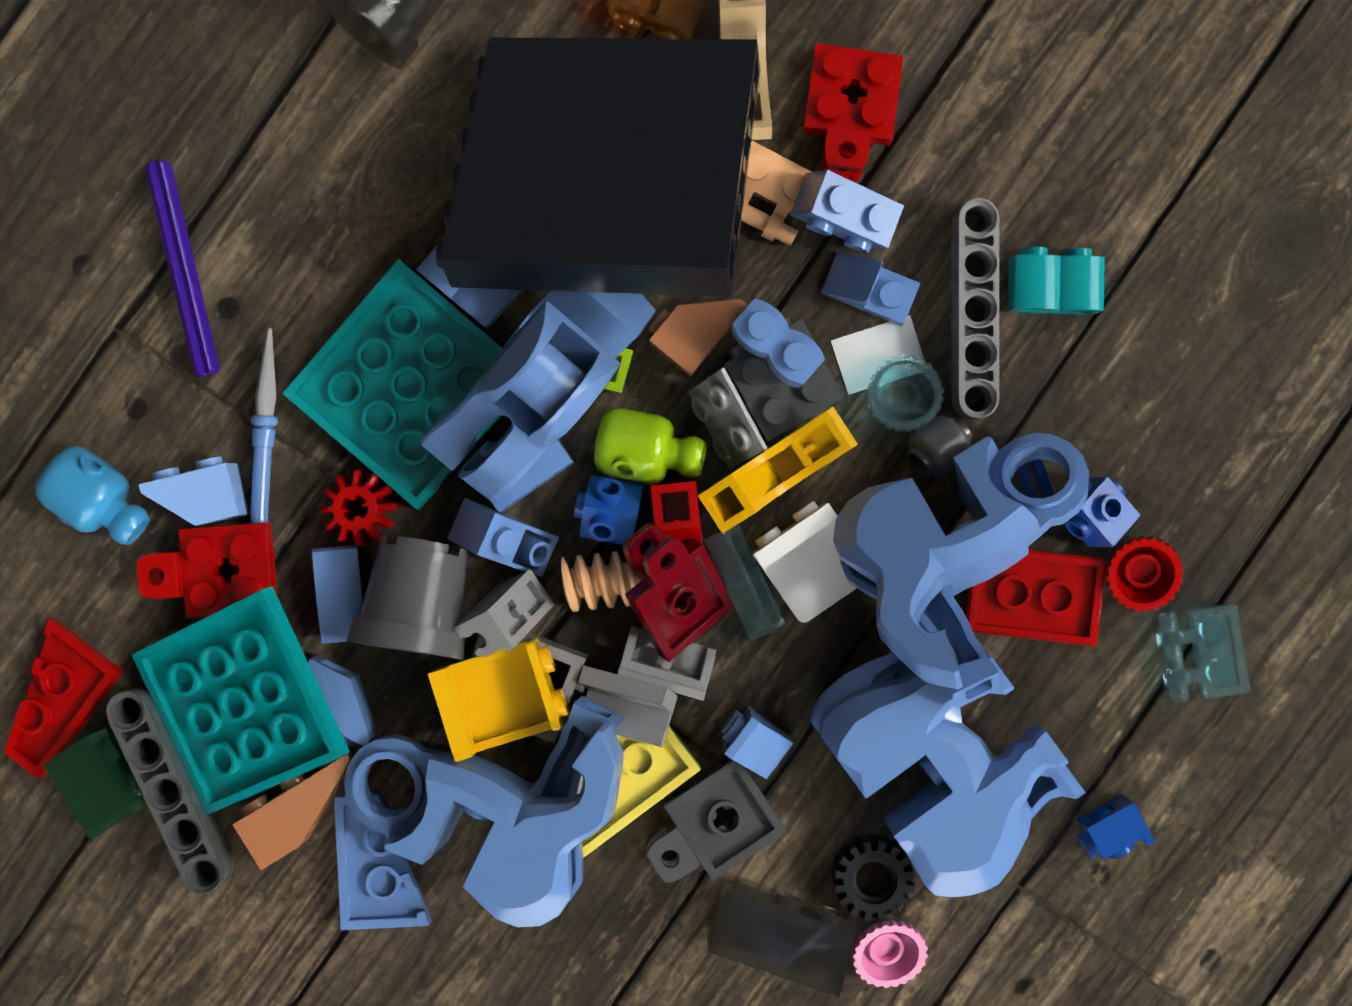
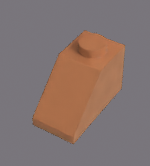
M742 299L677 305L671 314L664 309L648 329L654 334L650 338L649 343L691 378L732 328L733 323L747 308L748 304Z

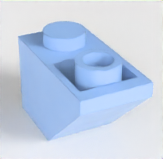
M222 457L195 462L196 470L180 474L179 467L160 470L152 473L153 481L139 484L141 494L195 526L211 525L250 515L238 463H223Z

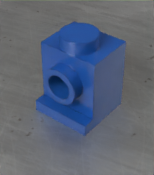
M1123 794L1076 819L1083 831L1077 835V838L1090 859L1098 855L1103 859L1108 857L1111 859L1120 858L1134 849L1133 844L1139 840L1147 846L1156 842L1135 803Z

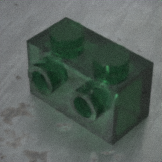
M106 728L85 736L43 764L90 840L110 831L148 806L124 758L116 737L110 735Z

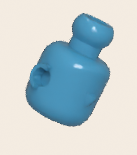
M71 446L60 451L48 462L36 480L35 494L39 502L56 515L61 522L79 532H94L104 526L109 530L110 536L115 542L122 545H130L143 533L149 524L150 519L144 508L138 505H130L125 501L130 490V484L126 477L85 447Z

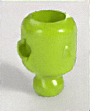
M616 408L605 413L600 422L595 441L594 464L603 476L644 485H658L665 479L668 469L678 471L685 478L700 476L704 466L707 444L697 436H689L684 439L674 438L673 425L664 416Z

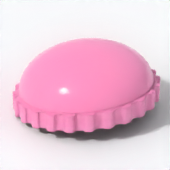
M896 920L876 922L867 927L857 937V941L853 944L854 949L851 951L853 956L851 961L860 978L866 980L868 984H874L875 987L884 986V988H889V986L897 987L899 984H906L908 980L914 979L915 975L919 974L921 968L925 966V959L928 957L926 953L928 947L918 929H914L911 924H905L903 921Z

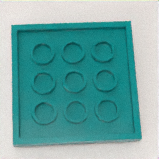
M398 259L282 394L415 509L420 510L453 472L425 449L420 441L439 416L447 408L460 402L472 389L487 366L502 350V347ZM501 415L495 417L480 431L472 449Z
M273 586L262 589L131 655L206 815L322 766L350 752Z

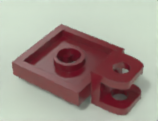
M649 522L624 542V556L634 575L641 579L625 596L658 655L667 662H670L734 607V604L704 545L696 539L692 538L684 545L673 536L666 537L662 529ZM650 539L649 549L645 553H640L641 544L645 540ZM686 592L682 597L683 604L680 607L675 606L677 598Z

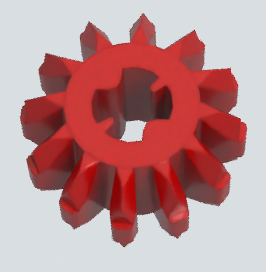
M361 470L353 471L351 483L344 475H338L335 480L340 491L325 488L323 492L326 497L333 500L332 505L320 506L321 513H333L334 518L326 522V530H334L342 526L338 533V541L347 542L353 534L356 546L365 545L367 534L374 541H379L382 532L378 524L385 528H392L394 526V521L384 516L385 511H395L398 509L397 503L384 502V498L391 495L393 489L390 486H384L376 490L380 483V477L376 474H371L365 482L364 474ZM364 498L366 503L362 504V506L368 507L367 514L354 517L352 513L356 510L350 509L351 502Z

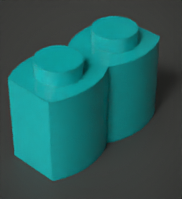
M1046 247L1021 248L1020 255H1014L1008 259L1007 312L1089 315L1104 311L1105 257L1092 256V249L1090 248L1065 249V256L1048 255V248Z

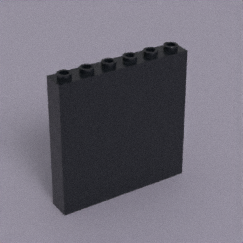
M489 37L486 55L481 56L478 63L480 80L478 90L473 91L471 94L470 110L472 117L470 126L465 127L462 133V161L457 163L454 168L455 192L453 201H448L445 208V223L447 226L444 239L438 241L436 247L437 265L439 268H443L450 286L456 288L731 297L761 72L757 39Z

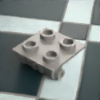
M725 368L718 370L688 391L692 399L691 406L696 417L705 423L713 438L712 445L714 451L721 460L726 462L729 469L768 449Z

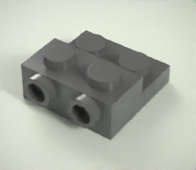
M789 317L785 318L789 329L799 331L814 341L802 319L792 324ZM740 344L727 352L731 360L724 363L723 367L766 442L845 398L824 361L800 388H796L777 378L770 370L766 359L750 354Z

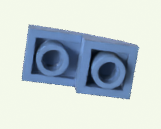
M356 545L312 549L322 644L346 642L353 616L359 617L363 604L358 548Z

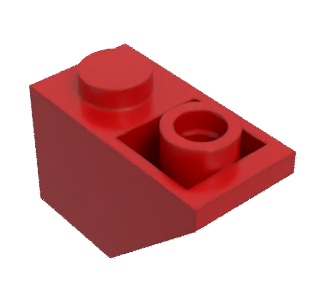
M697 481L650 486L654 524L662 529L666 537L673 536L684 545L692 538L703 544Z

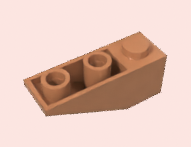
M357 748L350 750L349 753L338 759L319 766L321 769L307 778L303 773L279 784V787L283 792L273 799L268 800L266 795L263 794L241 808L245 816L235 822L233 826L260 870L297 849L311 836L344 780L348 764L357 753Z

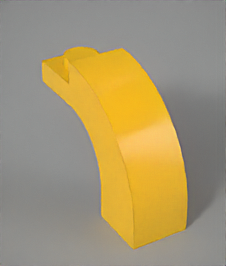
M831 407L702 492L698 497L723 534L758 512L803 479L851 450L858 443L835 408Z

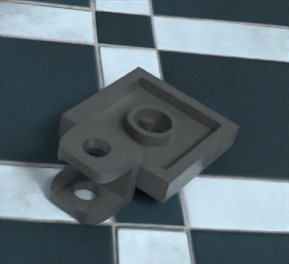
M730 759L663 804L673 822L656 832L646 844L647 857L664 882L677 881L701 866V864L712 881H714L787 831L747 769ZM721 806L726 810L734 808L737 812L732 817L734 825L729 829L723 824L716 827L712 822L717 817L715 810ZM667 850L677 852L676 856L672 859H664L662 854Z

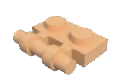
M752 141L741 221L762 231V237L772 242L774 239H777L791 246L798 230L783 222L787 214H791L805 174L812 171ZM753 195L776 206L771 216L748 205Z

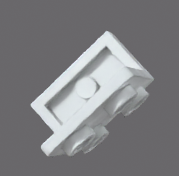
M815 501L810 502L794 513L792 517L796 522L781 532L776 526L755 540L759 548L752 552V555L796 619L803 623L810 621L857 588L848 582L833 541L835 521L838 516L829 503H823L818 507Z

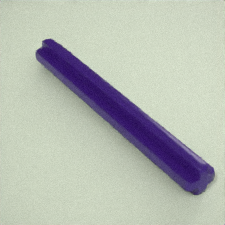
M166 160L153 161L146 164L145 171L193 373L199 377L213 375L219 372L220 367L172 165Z

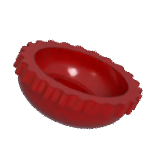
M1142 535L1139 538H1131L1129 542L1124 541L1120 548L1117 547L1115 549V554L1110 556V563L1106 566L1108 570L1106 578L1109 581L1107 585L1112 590V596L1117 598L1119 604H1124L1127 609L1133 608L1136 612L1140 610L1149 612L1150 609L1158 610L1160 606H1166L1169 600L1174 599V594L1179 592V585L1183 582L1181 576L1184 570L1181 567L1182 561L1178 558L1177 551L1173 550L1171 544L1165 543L1161 538L1155 539L1154 536L1145 537Z

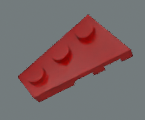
M50 618L47 621L43 633L46 635L40 656L35 657L30 672L33 674L25 700L20 702L4 750L6 755L37 779L44 778L49 774L124 672L122 668L56 618Z

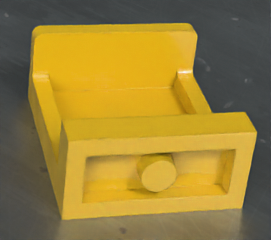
M538 637L520 642L509 651L503 648L489 656H475L436 668L428 673L455 762L471 758L476 752L550 729L552 731L562 729L564 725L563 716L569 715L567 702L562 689L554 690L549 675V673L555 671L553 657L548 645L540 646Z

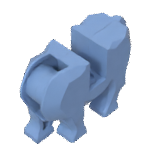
M891 650L888 654L844 674L827 688L812 706L810 722L866 799L916 762H918L927 776L931 778V783L882 819L906 852L923 884L937 896H971L999 885L1019 855L1029 835L1031 819L1050 799L1061 796L1077 799L1086 793L1067 768L1068 760L1043 727L1037 723L1032 724L1026 729L1023 737L1014 738L1001 754L993 755L983 739L962 723L961 710L956 708L951 688L924 682ZM986 652L987 657L999 671L1001 687L990 694L1006 695L1014 687L991 655Z

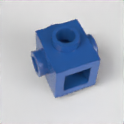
M591 475L587 492H578L574 517L582 519L579 537L623 545L636 531L644 485Z
M1108 476L1089 478L1086 501L1079 513L1065 522V526L1073 536L1082 540L1088 547H1114L1141 515L1127 500L1125 491L1119 483Z

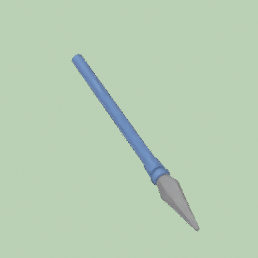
M267 328L255 393L256 415L251 417V423L255 428H252L254 454L250 524L268 523L272 447H274L276 429H273V427L278 424V418L274 416L276 382L271 328Z

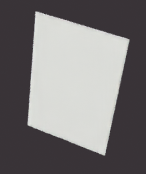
M910 315L907 316L902 326L890 321L831 340L848 395L928 369Z

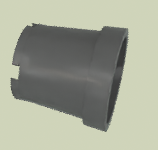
M380 535L377 554L359 617L353 616L346 641L464 660L466 637L460 638L459 633H456L453 627L462 620L469 550L460 548L459 556L451 555V551L448 550L449 545L397 536L396 545H391L388 535Z

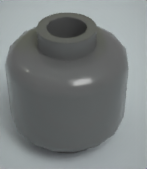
M942 415L932 417L907 439L908 451L905 453V458L908 465L916 475L924 480H947L956 473L954 457L972 446L970 442L972 440L971 431L958 419L953 421L951 418Z

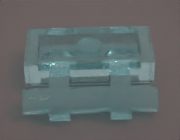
M1228 603L1189 609L1187 612L1190 627L1178 629L1176 612L1158 614L1160 631L1156 632L1158 646H1163L1166 670L1162 671L1164 686H1169L1171 702L1189 701L1187 684L1199 682L1200 695L1205 699L1250 692L1237 604ZM1181 644H1193L1196 667L1184 668Z

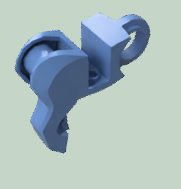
M548 291L521 321L499 354L491 361L475 382L472 389L460 402L447 408L439 416L420 441L421 445L453 471L470 452L480 431L499 415L511 419L512 425L495 445L487 441L459 471V477L488 500L496 501L511 489L554 442L565 435L587 411L620 365V362L615 358L638 337L656 310L642 294Z
M1032 433L1018 437L1000 450H998L993 439L987 436L955 456L954 464L960 499L973 520L961 523L947 536L943 533L912 478L866 488L848 500L835 521L833 541L848 582L866 595L877 600L876 616L880 639L924 682L951 688L956 708H960L999 689L1001 681L999 671L987 657L983 646L975 637L965 614L954 599V596L965 589L991 579L1029 554V545L1051 526L1064 524L1079 513L1088 497L1089 470L1083 455L1070 442L1053 434ZM1036 459L1050 460L1059 464L1069 477L1062 490L1053 496L1043 499L1030 498L1019 493L1013 487L1011 478L1017 468L1026 462Z
M585 696L577 699L573 703L569 719L562 729L559 741L549 756L536 784L522 779L502 766L475 755L471 758L455 762L452 753L425 748L416 739L399 734L381 736L360 748L349 762L344 780L346 802L353 815L365 826L389 835L384 844V850L421 865L450 840L463 811L475 819L493 821L491 830L463 888L493 917L515 927L542 926L562 913L583 882L582 841L596 833L614 816L623 767V750L614 729L624 717ZM376 760H394L409 770L414 779L415 794L413 802L408 808L392 810L383 807L374 799L369 790L368 777L370 768Z

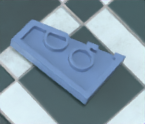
M371 792L378 803L388 808L382 792ZM345 794L334 796L341 930L430 926L432 919L408 859L384 850V844L389 835L369 829L360 822L348 806Z

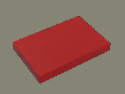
M1029 550L1027 556L1007 570L985 582L968 588L964 614L972 631L976 633L1097 647L1107 559Z

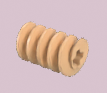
M617 551L612 552L609 565L604 564L599 553L594 554L590 567H587L582 555L576 556L574 568L569 569L565 558H561L564 595L572 612L579 611L582 598L585 599L590 610H596L600 596L603 597L608 608L615 607L617 595L621 596L626 607L631 606L625 594L638 584L641 579L634 575L628 562H622Z

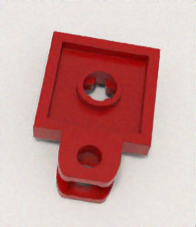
M816 43L803 133L824 136L820 171L830 170L857 183L867 163L871 143L891 145L904 56ZM851 85L857 86L860 91L864 92L865 97H859L857 103L852 104L848 102V95L841 94V90L848 89Z
M272 522L179 529L180 551L150 554L137 561L139 593L144 597L152 599L184 596L186 618L208 617L270 586H273L277 595ZM225 558H229L230 564L238 565L239 573L231 577V583L226 582L224 576L219 573V566L223 565ZM151 570H152L153 582L150 580V572H151Z

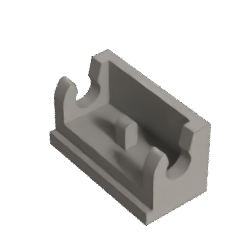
M529 568L496 585L453 629L456 633H459L460 638L470 637L473 633L481 634L485 638L486 644H482L475 651V654L485 657L503 648L506 651L513 649L555 604Z
M632 625L617 675L663 686L674 693L704 701L716 658V649L692 642L675 658L667 662L658 655L644 628Z

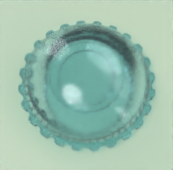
M902 355L900 358L892 357L891 361H884L881 367H877L875 374L870 378L871 383L867 387L869 391L867 400L870 402L868 407L873 410L872 415L879 419L878 422L885 424L888 429L894 428L897 432H900V430L909 432L912 429L916 431L921 426L927 425L930 420H933L936 417V413L941 409L940 404L944 400V397H942L944 388L941 386L942 379L938 377V371L933 370L932 365L925 363V360L922 358L916 359L915 356L906 357V355Z

